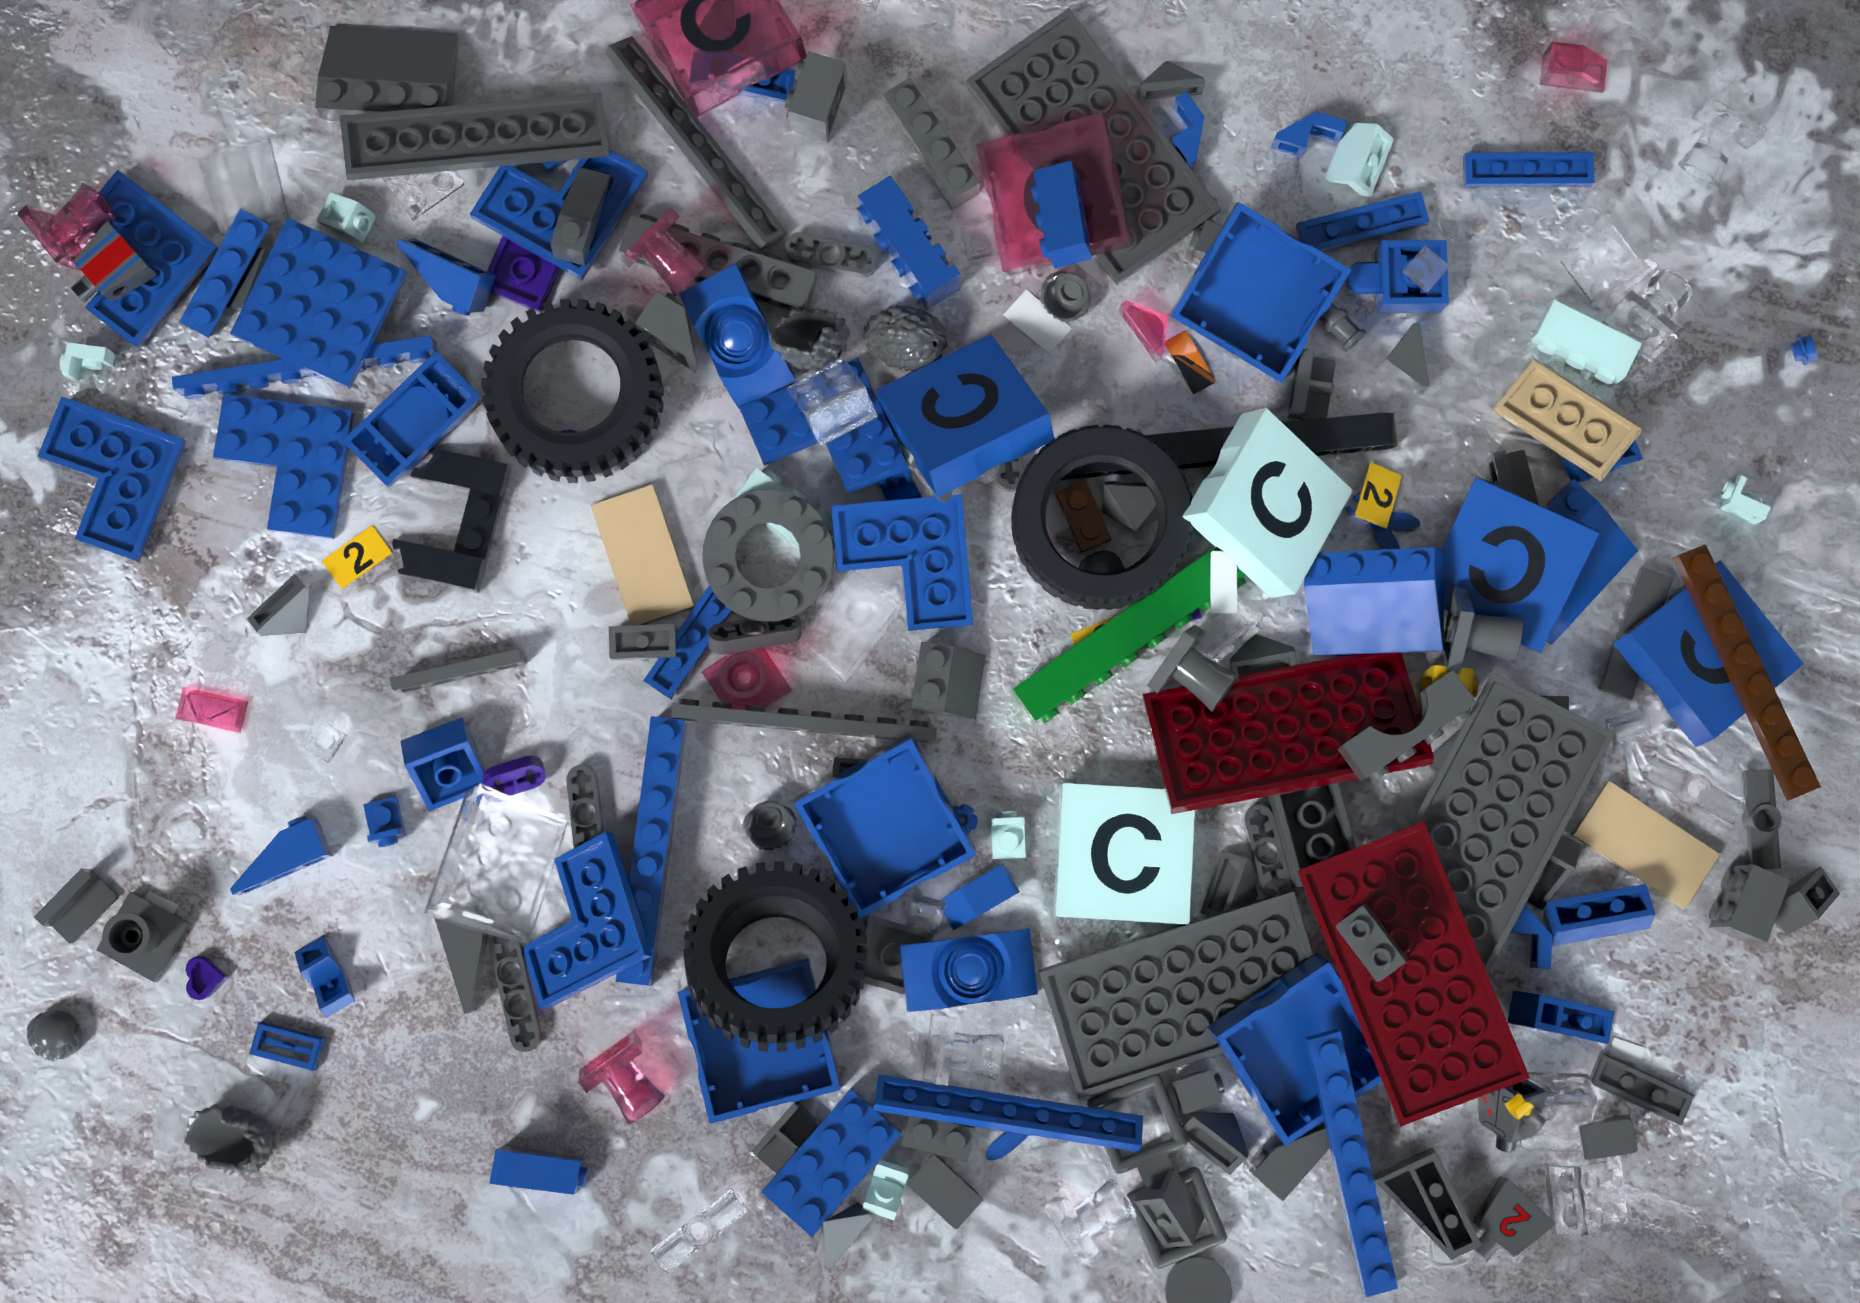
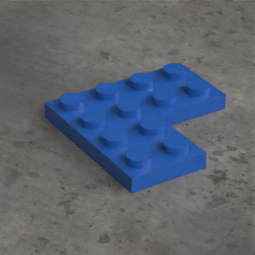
M609 150V156L580 159L558 192L511 165L500 166L470 212V217L583 281L647 179L648 171ZM579 167L611 175L585 266L554 258L551 248V241L560 211Z
M119 170L112 175L76 219L94 234L108 221L157 274L151 280L113 302L98 291L85 307L139 350L213 260L218 247Z
M859 358L739 407L764 466L824 441L847 494L908 469L905 458Z
M223 394L213 458L216 460L277 467L267 530L334 540L349 448L342 440L352 431L355 413L351 410Z
M61 396L38 457L98 479L74 539L140 562L187 441Z
M962 494L830 506L836 571L901 566L907 631L973 625Z
M604 832L554 859L572 921L521 947L540 1009H549L652 956L612 832Z

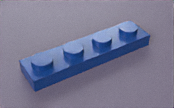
M1593 152L1465 153L1463 155L1464 188L1592 187L1595 183Z
M1419 191L1298 222L1296 230L1300 241L1324 252L1428 225L1430 220L1422 193Z
M243 208L239 209L181 317L180 323L208 338L211 336L268 231L270 223Z
M710 585L676 633L677 658L658 659L643 680L670 700L673 699L707 650L709 628L716 624L725 623L733 612L717 598Z

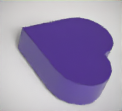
M204 956L193 957L188 961L185 969L189 977L186 985L187 993L195 1000L207 999L229 976L209 958Z

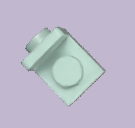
M330 192L316 221L327 228L345 233L354 240L363 243L376 215L359 202Z
M67 342L66 351H63L60 356V369L62 370V375L71 380L78 381L81 364L82 367L94 370H102V365L114 367L116 354L106 347Z
M1740 474L1732 479V481L1728 480L1723 486L1720 493L1723 501L1719 509L1756 525L1766 519L1771 507L1763 504L1762 499L1753 494H1741L1747 476Z
M1017 811L997 812L998 818L991 819L992 860L1026 858L1025 817H1017Z
M880 1159L875 1167L862 1210L894 1220L910 1170L897 1163Z

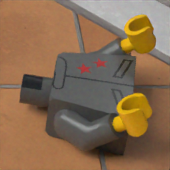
M1530 1080L1519 1082L1477 1098L1479 1121L1481 1125L1497 1134L1496 1148L1504 1152L1514 1151L1518 1141L1532 1138L1545 1124V1117L1542 1115L1547 1091Z

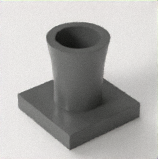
M1454 586L1444 627V651H1442L1446 672L1454 670L1456 674H1460L1466 650L1494 655L1514 662L1517 658L1522 639V617L1474 614L1468 588Z
M1194 625L1184 631L1147 686L1156 693H1159L1175 679L1213 712L1230 690L1239 674L1220 666L1195 650V647L1206 632L1197 625Z
M130 891L117 915L113 916L105 924L102 932V941L96 950L152 982H158L191 923L141 895Z

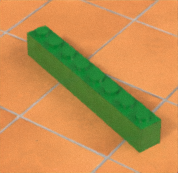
M1215 547L1165 582L1155 593L1133 604L1013 688V695L1032 722L1035 724L1041 720L1046 724L1060 714L1057 708L1068 701L1070 705H1073L1087 695L1084 689L1093 682L1100 686L1114 676L1111 672L1113 668L1119 664H1122L1124 668L1140 658L1138 651L1148 645L1150 649H1153L1167 639L1164 633L1173 626L1180 630L1194 619L1190 614L1199 608H1202L1204 612L1211 608V552L1223 550ZM1238 565L1237 589L1247 583L1244 579L1246 574L1239 569Z

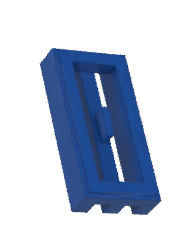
M259 1021L249 1054L316 1071L317 1061L320 1058L322 1052L320 1050L325 1038ZM264 1030L314 1043L313 1049L263 1036ZM260 1043L310 1055V1060L308 1062L259 1049Z

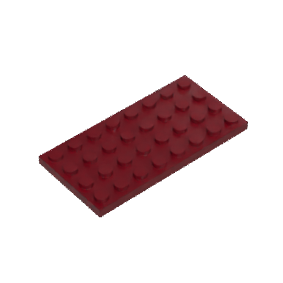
M1401 653L1351 654L1240 675L1213 712L1184 686L1161 690L1159 693L1150 692L1142 694V701L1171 814L1358 779L1338 748L1370 726L1388 735L1406 734L1415 728L1421 716ZM1422 740L1413 746L1417 753L1402 763L1397 758L1388 763L1386 766L1390 771L1387 773L1433 765L1435 758L1431 745Z
M1425 822L1297 871L1400 1127L1530 1079ZM1364 904L1369 906L1408 958L1406 963L1379 982L1374 979L1336 928L1338 923Z

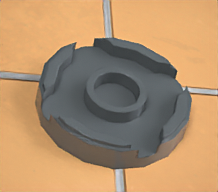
M1202 1256L1188 1257L1177 1262L1167 1274L1165 1282V1298L1167 1303H1230L1231 1280L1225 1269L1211 1258Z

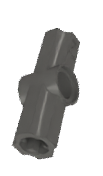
M1772 769L1742 771L1745 805L1742 825L1747 831L1749 865L1754 864L1763 869H1780L1781 858L1778 828L1781 825L1782 817L1776 808L1774 772ZM1759 811L1763 812L1767 818V824L1764 828H1761L1756 822V815Z

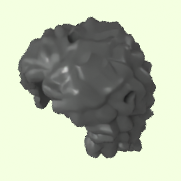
M890 306L886 311H880L879 315H871L870 320L864 327L863 339L867 341L865 346L872 352V356L876 359L879 358L881 362H885L888 367H898L899 370L915 371L942 358V349L948 346V342L945 339L947 329L939 322L938 318L933 317L927 311L919 308L915 309L913 306Z
M807 308L802 310L793 309L788 316H782V321L768 335L771 348L781 353L782 359L792 363L798 369L804 368L818 372L830 367L832 362L840 358L842 352L847 348L846 341L850 336V330L845 324V319L836 318L833 312H829L826 309L821 310L820 308L812 310Z
M214 1104L202 1111H195V1116L189 1117L185 1143L190 1145L189 1149L192 1153L197 1154L198 1161L205 1160V1165L208 1169H217L223 1174L227 1173L228 1175L233 1173L237 1175H243L244 1173L250 1175L257 1173L263 1165H266L269 1157L273 1154L274 1131L266 1120L257 1114H253L250 1110H244L234 1105H229L225 1108Z

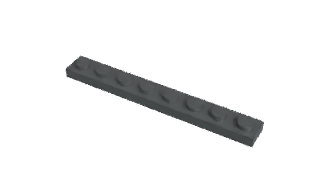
M630 36L609 45L605 55L759 250L782 240L787 234L785 228L634 37Z
M679 699V704L672 703L671 709L672 719L898 741L912 734L916 742L930 744L936 742L937 728L929 727L930 722L910 720V725L896 724L897 719L888 717H877V722H866L863 715L844 714V719L831 718L830 712L811 711V716L798 715L797 709L779 708L778 713L765 712V706L746 705L745 710L732 709V703L712 702V707L699 706V700Z

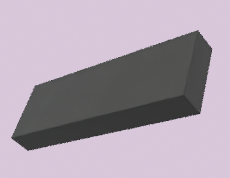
M1602 1052L1599 1053L1587 1083L1681 1126L1695 1096Z

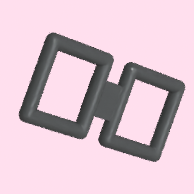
M1158 1073L1090 1098L1087 1101V1107L1102 1109L1150 1088L1153 1090L1172 1139L1125 1158H1122L1120 1150L1117 1148L1104 1147L1115 1173L1122 1174L1138 1168L1145 1186L1126 1195V1202L1152 1266L1156 1269H1161L1225 1243L1227 1234L1201 1171L1197 1167H1191L1178 1173L1185 1185L1188 1183L1192 1184L1211 1230V1234L1196 1239L1193 1246L1176 1247L1162 1253L1152 1228L1134 1202L1138 1191L1161 1189L1168 1171L1175 1170L1169 1154L1185 1148L1188 1144L1187 1137L1162 1077Z

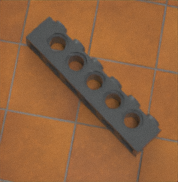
M650 215L630 216L619 249L622 260L697 283L735 263L738 264L741 272L748 266H755L759 269L758 274L752 278H744L756 301L788 311L793 309L802 310L809 307L817 282L816 271L812 270V266L799 261H794V264L781 261L782 258L770 252H763V255L751 252L750 247L737 242H733L731 246L720 242V238L712 234L702 233L701 236L689 233L690 230L687 227L672 223L671 227L660 224L657 218ZM656 238H663L667 241L666 245L661 249L656 250L650 247L651 242ZM687 247H693L697 250V254L691 259H685L680 256L681 252ZM721 256L728 259L727 265L723 268H714L711 265L716 257ZM784 275L790 281L785 287H776L772 283L774 278Z

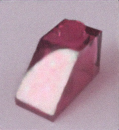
M1552 41L1543 53L1540 85L1603 93L1605 89L1607 60L1584 45Z

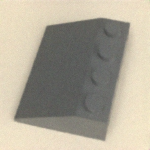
M330 26L318 74L316 110L323 120L340 121V116L453 106L458 33Z

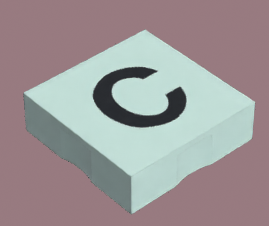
M1267 408L1241 414L1221 449L1215 467L1201 483L1190 506L1182 517L1191 522L1192 526L1214 546L1226 552L1235 561L1239 569L1270 597L1294 595L1297 593L1353 490Z
M1062 783L1060 790L1058 826L1060 840L1055 880L1054 917L1189 925L1195 810L1171 814L1165 789Z

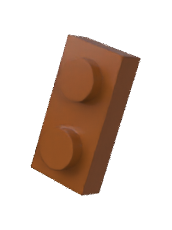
M1086 480L1056 492V497L1081 553L1111 541L1110 533Z

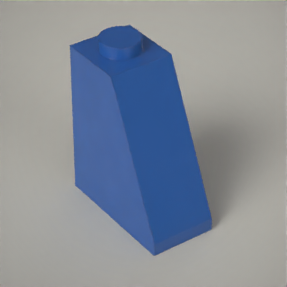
M504 1145L495 1150L489 1184L575 1195L579 1192V1187L585 1188L589 1168L583 1167L585 1158Z

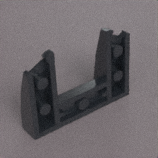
M431 449L429 452L433 457L421 471L415 467L410 477L468 491L469 495L454 551L393 539V549L400 550L404 566L398 569V574L479 594L511 468L508 464Z

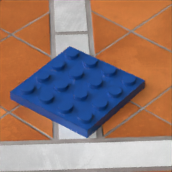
M287 218L230 334L239 340L351 389L407 276V272L402 268Z

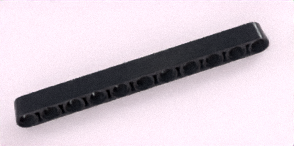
M1390 412L1282 422L1316 456L1387 450L1398 446L1394 413ZM1234 427L1143 436L1145 438L1150 437L1163 446V450L1165 452L1168 451L1177 461L1179 469L1210 467L1216 465L1221 449ZM1091 463L1072 470L1060 481L1135 473L1116 464Z

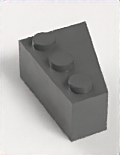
M1433 1147L1373 1174L1375 1182L1385 1190L1451 1260L1482 1246Z

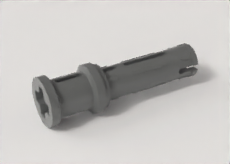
M1331 303L1320 319L1324 322V330L1331 332L1343 344L1342 349L1347 352L1367 332L1364 329L1360 330L1350 320L1346 309H1338Z

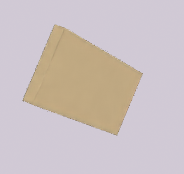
M1535 359L1532 360L1494 407L1495 413L1599 481L1603 480L1641 433L1640 426Z
M653 484L592 504L591 508L630 624L645 625L694 608Z
M1611 781L1605 782L1571 835L1681 909H1686L1720 856L1718 852Z

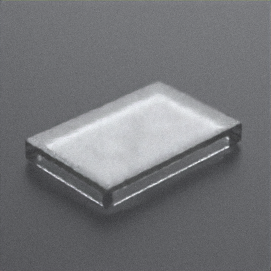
M851 570L801 635V638L794 644V647L847 686L905 609V606L857 570Z

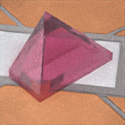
M1128 300L1121 303L1118 312L1154 362L1157 363L1161 360L1164 353L1168 316Z
M183 687L175 719L241 734L248 701Z

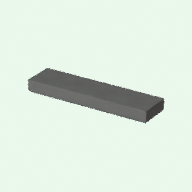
M1644 567L1639 569L1615 641L1644 617L1660 609L1665 604L1673 580L1672 577ZM1614 645L1598 690L1630 701L1633 699L1640 677Z
M514 649L390 678L392 690L401 694L523 666L526 663V659L521 649Z

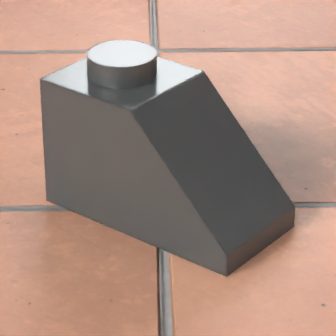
M1821 866L1787 888L1775 920V924L1780 926L1786 935L1818 920L1840 895V892Z

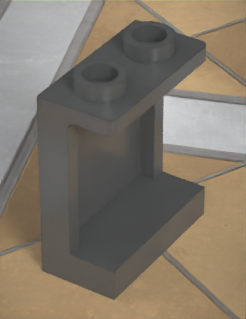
M1367 904L1361 906L1336 925L1337 930L1376 981H1381L1406 963L1407 956Z

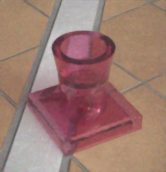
M85 183L81 184L72 198L55 215L29 205H25L17 212L18 216L56 263L76 270L80 269L75 265L74 260L83 250L80 243L107 221L110 222L116 218V214L108 202L95 189Z
M670 207L622 255L620 260L630 268L643 257L665 281L673 295L677 296L707 264L693 255L668 232L680 218Z
M765 648L730 653L702 671V674L720 701L732 703V709L745 710L746 705L765 706V709L793 692ZM743 673L751 675V680L747 684L739 682V677Z
M635 1031L629 1033L579 1070L578 1083L586 1093L603 1082L618 1105L626 1124L639 1120L665 1098V1095L651 1083L633 1061V1059L642 1054V1040Z

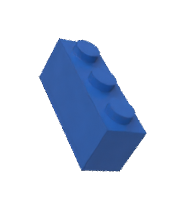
M1072 161L1034 170L1036 184L1031 185V191L1035 204L1039 203L1040 211L1035 212V217L1039 230L1044 232V238L1039 239L1043 257H1049L1055 269L1093 259L1080 181Z
M1642 884L1549 901L1546 904L1543 918L1546 929L1552 934V946L1650 929L1656 914L1647 885Z

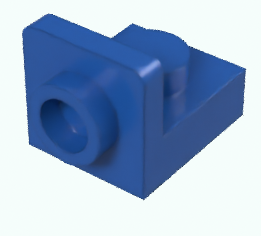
M395 796L363 804L370 834L367 835L368 842L378 843V847L381 848L398 844L397 838L406 836L398 797Z

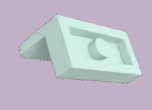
M1347 123L1325 179L1329 183L1348 184L1361 196L1371 197L1394 139L1378 124Z

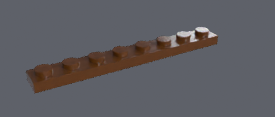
M1706 544L1672 558L1786 800H1792L1820 788L1821 785Z

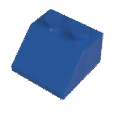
M463 717L400 741L404 765L429 811L484 791L482 776L485 768L475 741Z

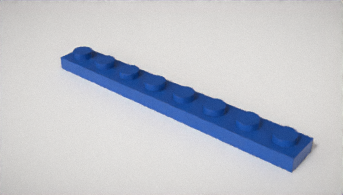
M430 335L374 344L359 373L366 370L365 367L378 365L379 368L396 367L398 362L410 360L411 363H424L435 351L438 352L437 343ZM284 359L173 376L172 384L173 390L181 396H185L186 399H199L204 397V393L217 391L218 394H230L236 392L238 387L249 386L251 389H261L268 387L269 382L281 381L284 384H293L300 382L301 377L313 375L317 379H323L324 377Z
M1334 1029L1305 1037L1362 1294L1367 1298L1398 1289L1341 1031Z
M880 1074L877 1077L873 1111L1139 1152L1142 1146V1115Z

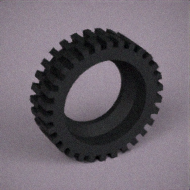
M560 299L561 308L554 309L552 302L549 301L542 303L545 311L537 315L534 307L525 311L528 320L524 323L518 317L512 320L510 323L514 330L509 334L503 329L498 335L502 343L500 347L492 344L489 353L493 360L492 362L485 360L483 370L487 378H482L481 387L485 393L482 396L483 405L488 412L486 413L487 418L500 442L504 445L507 452L512 457L515 456L518 463L523 467L527 468V466H530L533 473L541 477L544 473H547L550 480L560 482L561 476L566 477L568 483H578V477L584 476L587 482L596 481V473L602 472L605 478L613 475L611 468L619 465L620 469L623 470L629 466L627 461L629 456L633 455L637 459L643 453L640 447L642 443L650 444L653 439L651 430L652 428L657 430L660 424L658 413H663L664 403L662 396H664V387L661 381L662 377L654 352L649 347L647 338L642 332L638 333L636 325L630 319L625 322L622 313L613 309L610 314L606 305L599 302L596 303L595 309L591 308L588 300L578 299V307H572L570 299ZM569 340L584 341L601 348L614 361L620 376V392L611 413L593 428L575 433L558 432L539 423L528 411L523 397L524 376L532 360L550 345Z
M774 861V871H766L765 862L755 863L756 873L749 875L746 866L737 869L738 880L733 881L730 874H727L721 878V890L713 884L707 890L708 901L700 898L697 902V915H690L688 920L689 931H685L684 935L685 949H683L687 985H689L693 1002L697 1001L698 1012L703 1018L708 1015L709 1025L715 1031L722 1027L724 1038L732 1041L735 1035L739 1036L740 1046L746 1048L750 1047L751 1041L758 1042V1051L768 1052L769 1043L777 1044V1052H786L787 1043L795 1042L797 1050L806 1047V1038L810 1036L814 1043L823 1039V1030L826 1028L832 1034L838 1029V1019L841 1018L846 1021L851 1014V1004L857 1005L860 999V989L863 990L867 968V935H865V925L862 918L858 919L856 904L852 902L848 905V893L843 888L836 893L835 881L829 876L822 883L820 882V871L811 868L808 876L802 875V864L793 863L792 870L789 872L784 871V861ZM770 917H783L798 921L813 931L824 948L826 969L820 985L812 995L794 1006L765 1008L752 1004L739 995L728 978L726 957L731 943L745 927L758 920Z

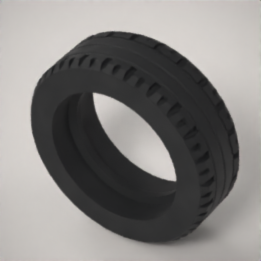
M1098 425L1080 427V430L1073 429L1063 433L1057 439L1048 442L1039 450L1037 455H1034L1021 475L1014 495L1011 512L1013 541L1020 561L1027 568L1028 574L1036 583L1042 586V589L1053 597H1058L1061 601L1076 607L1082 606L1084 609L1112 610L1123 608L1126 605L1142 601L1147 596L1155 593L1169 580L1183 560L1194 529L1191 522L1182 517L1190 506L1193 496L1188 488L1190 486L1183 470L1178 468L1179 464L1168 451L1165 452L1163 450V446L1152 438H1145L1143 433L1130 428L1122 429L1121 426L1103 425V427ZM1111 463L1129 469L1146 483L1157 505L1158 528L1150 549L1135 564L1117 572L1094 573L1072 565L1056 550L1047 531L1046 507L1053 489L1069 472L1087 464Z

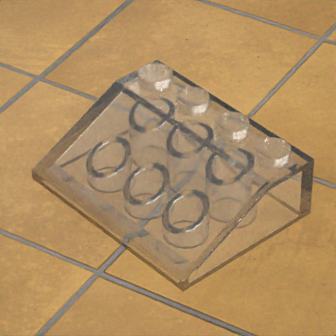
M481 783L465 793L424 913L454 926L528 944L554 869V859L558 856L568 821Z

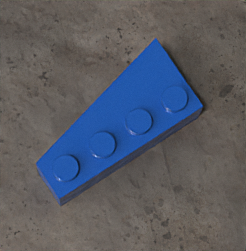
M891 176L857 195L859 207L856 208L859 217L865 225L870 223L876 231L873 235L876 243L882 251L888 250L893 257L890 263L896 274L900 278L905 276L911 286L908 288V291L916 304L922 302L926 310L959 290L961 273L955 265L949 267L946 252L939 243L935 245L930 243L932 237L928 227L919 217L916 219L912 217L914 213L912 205Z

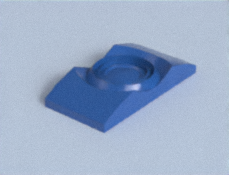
M737 263L679 293L694 329L704 343L721 381L738 409L740 406L762 398L797 380L788 362L781 358V353L771 348L768 335L772 330Z
M435 351L357 425L342 442L387 487H390L416 467L438 441L457 428L482 399V396Z
M1030 928L899 945L907 1012L1003 1001L1038 994Z

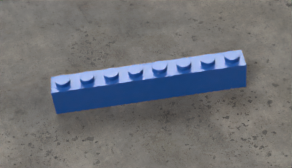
M651 716L629 884L652 956L616 974L615 982L646 986L653 985L687 723L681 719Z

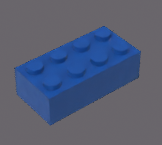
M851 1087L764 1187L761 1193L809 1236L813 1237L822 1227L823 1222L829 1219L899 1138L902 1131L881 1112L873 1111V1105Z

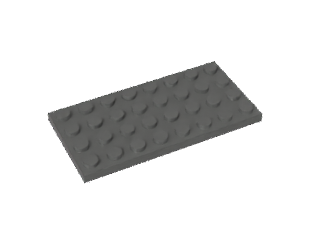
M1070 8L966 79L968 88L1031 172L1047 161L1062 159L1072 161L1086 174L1088 179L1080 181L1083 205L1093 204V212L1087 222L1091 252L1116 286L1188 236L1196 227L1202 226L1205 220H1210L1220 213L1221 208Z
M1491 672L1476 701L1477 703L1471 710L1472 715L1465 721L1410 825L1411 827L1425 822L1488 974L1615 736V733L1494 672Z
M1291 889L1191 921L1189 925L1181 924L1039 969V975L1078 1099L1223 1053L1207 1029V1026L1313 957V952L1295 893Z

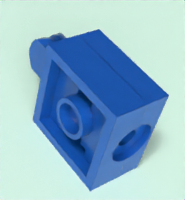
M1382 240L1375 250V262H1356L1350 267L1351 272L1345 280L1347 289L1353 294H1376L1377 314L1441 313L1449 304L1447 240Z

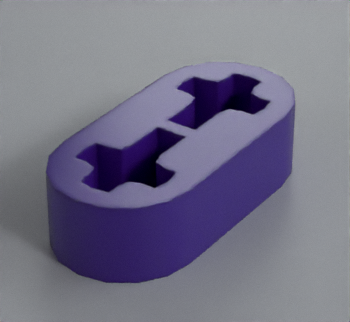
M532 755L524 756L488 768L482 776L484 790L487 796L491 798H505L540 786L545 781L546 773L540 758ZM532 769L534 773L528 775L526 771ZM500 779L502 784L496 785L494 781Z

